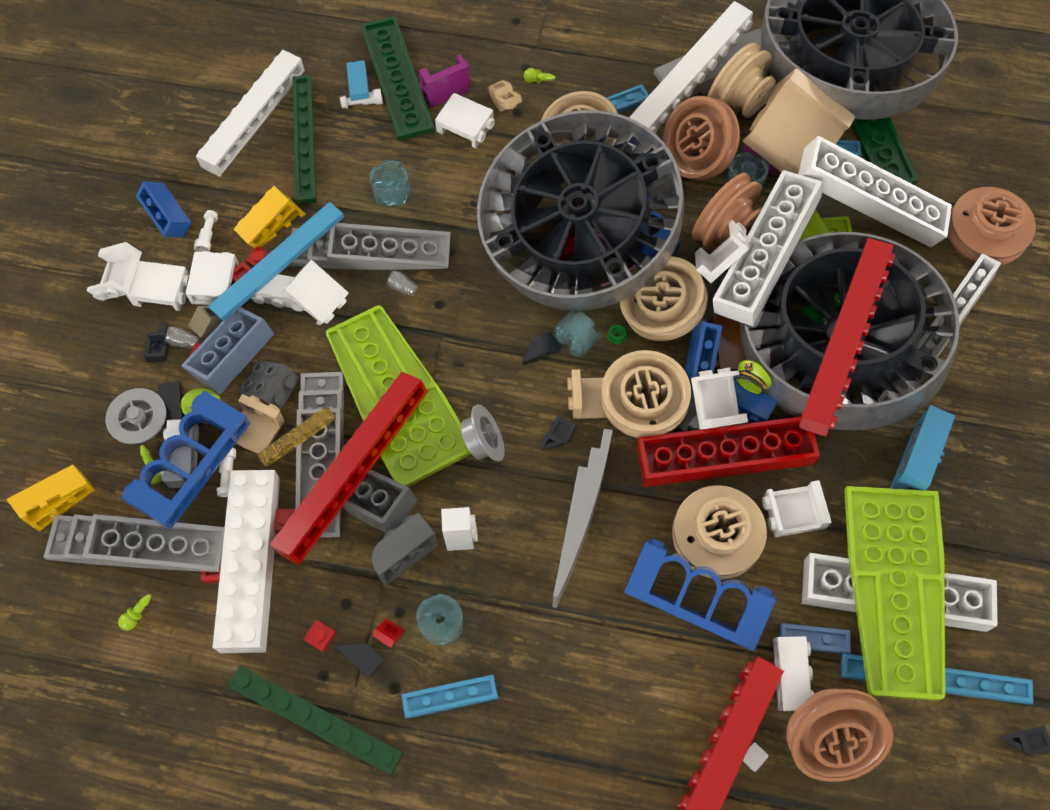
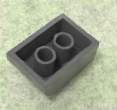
M370 469L342 508L359 520L387 533L393 528L397 529L402 524L418 500L409 487Z
M418 512L414 516L409 515L406 517L401 526L397 529L389 530L384 535V538L375 546L372 553L373 567L384 586L438 546L435 532Z

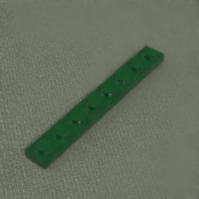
M311 75L292 76L297 204L317 203Z
M241 665L227 686L391 776L403 755V752Z

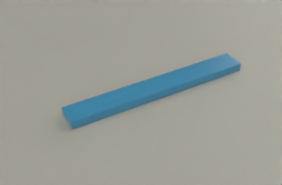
M330 202L208 305L209 309L222 321H225L343 219V213Z
M841 654L840 678L866 682L863 656ZM945 668V693L1026 705L1033 704L1032 680Z

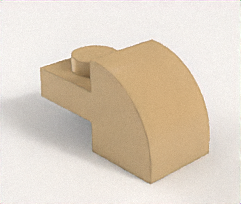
M505 80L487 87L493 103L500 112L506 109H513L522 102L520 94L514 92L511 84Z

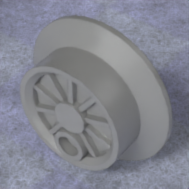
M136 388L125 391L117 396L108 407L105 418L106 427L112 437L125 444H139L149 441L160 432L165 423L166 406L162 398L149 389Z
M475 405L472 408L471 417L463 420L461 423L464 442L476 459L482 460L489 456L492 460L499 462L504 458L505 453L500 430L489 411L482 405Z

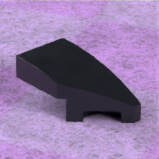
M163 322L161 324L162 327L157 331L147 333L149 340L146 341L144 352L146 362L167 361L169 345L168 322Z
M552 332L533 337L522 361L523 365L538 362L542 356L558 353L560 346Z
M557 415L539 449L543 451L566 445L573 435L577 424Z
M367 643L337 644L335 646L342 655L367 677L384 660Z
M1045 725L1001 736L1004 742L1028 756L1050 751V737Z

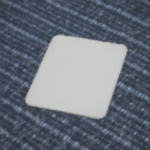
M753 743L748 749L743 762L756 772L768 758V754L756 743Z

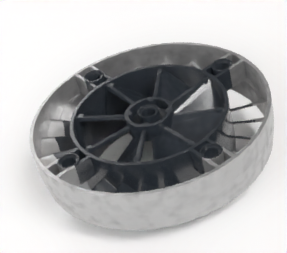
M768 0L761 31V49L768 51L772 55L769 73L777 83L797 68L829 98L856 116L854 119L887 118L907 112L921 104L931 95L945 75L958 44L957 25L950 8L944 0ZM840 26L837 33L811 40L806 36L808 33L820 28ZM772 33L790 35V42H776ZM839 39L844 42L843 46L832 58L820 51V49ZM919 52L938 54L939 71L936 74L913 66ZM914 68L931 78L918 84L908 76L911 69ZM906 80L913 85L911 87L901 89Z
M581 110L558 114L522 131L494 159L479 192L477 221L480 237L486 252L497 270L510 284L528 298L540 304L562 310L582 311L607 307L631 297L644 286H647L662 271L672 256L679 240L683 221L684 194L681 176L676 161L665 143L649 128L636 120L624 115L599 110ZM586 136H595L594 141H586ZM608 137L617 139L614 146L605 144ZM573 139V142L557 146V143L563 142V140ZM627 143L637 146L630 156L622 152ZM538 153L539 157H537L532 163L528 161L531 157ZM516 172L517 174H519V175H521V176H520V178H518V177L514 176L513 174ZM668 174L674 184L677 196L649 202L646 185ZM566 182L568 187L564 189L560 184ZM502 191L513 193V195L504 194ZM544 197L558 200V206L536 209ZM678 208L676 219L651 218L650 209ZM495 211H511V213H494V212H495ZM561 215L563 220L533 249L530 245L529 231ZM591 223H593V225L600 233L602 238L605 240L611 251H606L605 247L603 246L602 242L600 241L599 237L597 236L596 232L591 226ZM571 226L576 227L572 262L561 261L560 256ZM651 226L670 230L671 233L668 239L664 240L651 236ZM505 230L493 237V232ZM646 245L659 251L653 259L643 253ZM526 251L529 257L510 274L501 265L502 262ZM636 263L642 269L632 276L629 269ZM539 269L540 271L538 272L536 277L533 279L531 284L527 286L526 284ZM554 280L555 284L552 292L548 293V289ZM610 282L612 285L610 288L592 292V286ZM571 286L575 287V295H570Z
M857 232L826 233L798 241L780 275L786 281L784 289L782 290L776 286L773 288L754 327L742 322L739 324L744 359L761 365L771 378L772 385L765 390V393L777 401L776 405L794 417H802L840 314L836 313L825 285L838 284L842 309L867 239L870 238L894 245L892 254H895L892 266H887L886 271H889L886 283L880 284V288H883L882 295L879 301H874L873 305H876L877 308L873 319L868 318L867 323L871 325L867 336L862 335L861 341H864L861 354L856 353L854 359L858 360L855 371L848 374V378H852L848 391L843 390L841 394L842 397H845L841 410L836 409L834 414L838 416L834 429L838 430L879 428L901 421L919 411L930 402L944 384L954 362L959 336V313L956 301L940 273L927 260L906 246L880 236ZM801 295L827 319L826 325L789 310L790 304ZM932 297L938 306L926 308L925 298ZM944 315L943 317L947 326H924L925 316ZM749 328H770V329L749 330ZM795 330L823 333V339L806 343ZM922 333L950 336V351L946 361L917 349ZM774 345V346H771V347H768V348H764V349H761V350H758V351L756 350L757 348H762V347ZM780 361L782 362L781 364L777 365L776 367H774V368H772V369L769 368L770 366H772V365H774V364H776V363H778V362H780ZM792 376L801 382L798 389L787 383ZM901 378L911 388L912 392L902 396L893 384ZM884 390L889 401L878 402L875 394ZM862 397L864 404H854V398Z

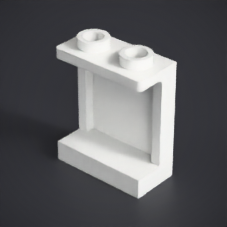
M453 93L435 119L436 132L444 134L447 129L471 140L472 147L477 148L479 143L484 141L487 131L491 130L495 123L492 109Z
M733 220L728 222L730 237L710 255L701 247L695 252L696 270L710 283L749 250L748 238L746 236L747 230L739 222L737 224Z
M127 242L100 249L98 256L107 261L101 283L89 286L87 292L91 293L94 298L102 301L127 295L142 252Z
M209 251L194 252L186 290V296L191 304L210 305L231 287L234 267L239 265L235 254L229 252L212 253Z
M310 260L281 294L287 299L291 297L317 320L316 324L321 325L323 323L328 324L334 317L332 312L336 308L340 309L346 303L345 297L348 295V292L316 263Z
M139 261L127 297L133 306L141 307L142 302L172 305L176 311H180L182 304H185L186 290L190 275L183 266Z
M723 368L718 369L717 374H713L712 370L699 372L698 377L691 378L699 430L748 422L747 413L739 415L733 376L739 375V371Z
M812 481L806 487L775 492L772 489H767L764 497H762L763 507L769 514L768 527L770 531H773L774 537L822 530L831 524L820 481Z

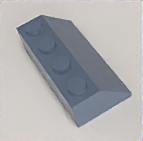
M240 307L225 321H222L181 366L208 389L220 395L271 339L274 332L263 318Z

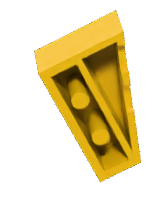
M273 186L252 207L251 211L238 222L234 230L247 244L253 248L257 246L261 248L277 236L276 232L284 226L288 228L291 226L290 221L298 215L303 217L305 213L289 197Z
M71 465L6 500L20 519L40 532L53 522L55 515H63L94 492L95 489L82 472L74 465Z

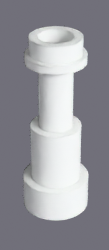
M374 89L373 92H369L368 99L351 101L350 98H346V95L340 97L342 109H348L349 105L361 103L362 105L383 104L381 89Z
M208 210L204 214V219L206 220L204 228L201 229L199 238L195 240L193 247L196 252H210V241L213 234L211 230L213 223L218 220V214L212 210Z
M235 448L230 450L219 465L221 482L220 487L216 491L220 497H228L230 472L233 471V460L236 459Z

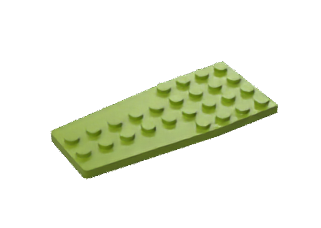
M375 306L326 331L329 343L363 421L401 372L421 379L428 390V393L380 456L394 481L409 487L471 455L462 436L461 423L447 398L382 306Z
M847 486L844 491L848 557L868 694L872 697L939 701L945 697V577L938 491Z

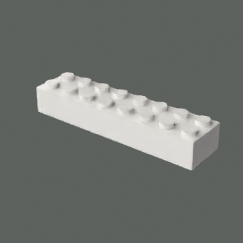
M817 136L804 148L799 175L822 181V193L929 247L934 246L947 237L951 204L820 136Z
M785 170L782 171L747 236L749 250L731 265L713 298L714 313L754 327L822 197V181Z
M236 470L230 472L213 648L219 653H266L274 548L270 543L276 536L274 523L275 511L278 509L280 478L275 470Z
M810 553L804 560L802 604L856 612L849 558ZM944 573L945 626L984 632L997 627V580Z

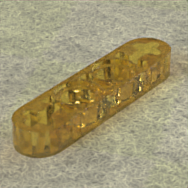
M328 407L318 411L258 454L259 460L264 466L274 463L329 425L335 419V415Z

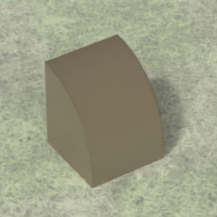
M198 306L188 326L200 338H205L217 328L222 320L208 306Z

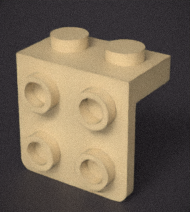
M580 369L571 371V378H567V389L571 390L572 397H568L569 410L573 411V419L607 418L601 403L603 378H581Z
M242 394L238 400L243 408L241 413L247 416L251 424L236 444L256 454L264 455L285 420L280 413V409L275 405H265L255 396L251 395L248 397Z

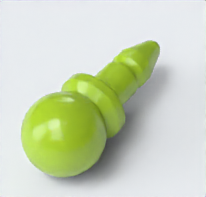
M528 68L524 72V79L529 83H540L541 80L551 81L556 78L550 73H542L541 70H535L534 68Z
M141 445L140 454L145 465H147L153 459L149 450L144 445ZM161 472L153 477L151 484H158L162 481Z
M150 594L141 598L134 608H128L127 613L119 617L118 625L122 630L130 631L136 627L137 620L142 618L141 612L150 602Z

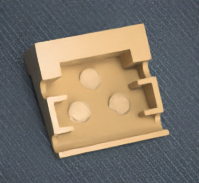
M796 68L773 87L765 101L766 106L758 113L749 129L751 131L750 134L743 139V142L780 172L785 170L799 174L804 148L817 136L836 145L844 131L850 128L856 116L829 98L806 75Z

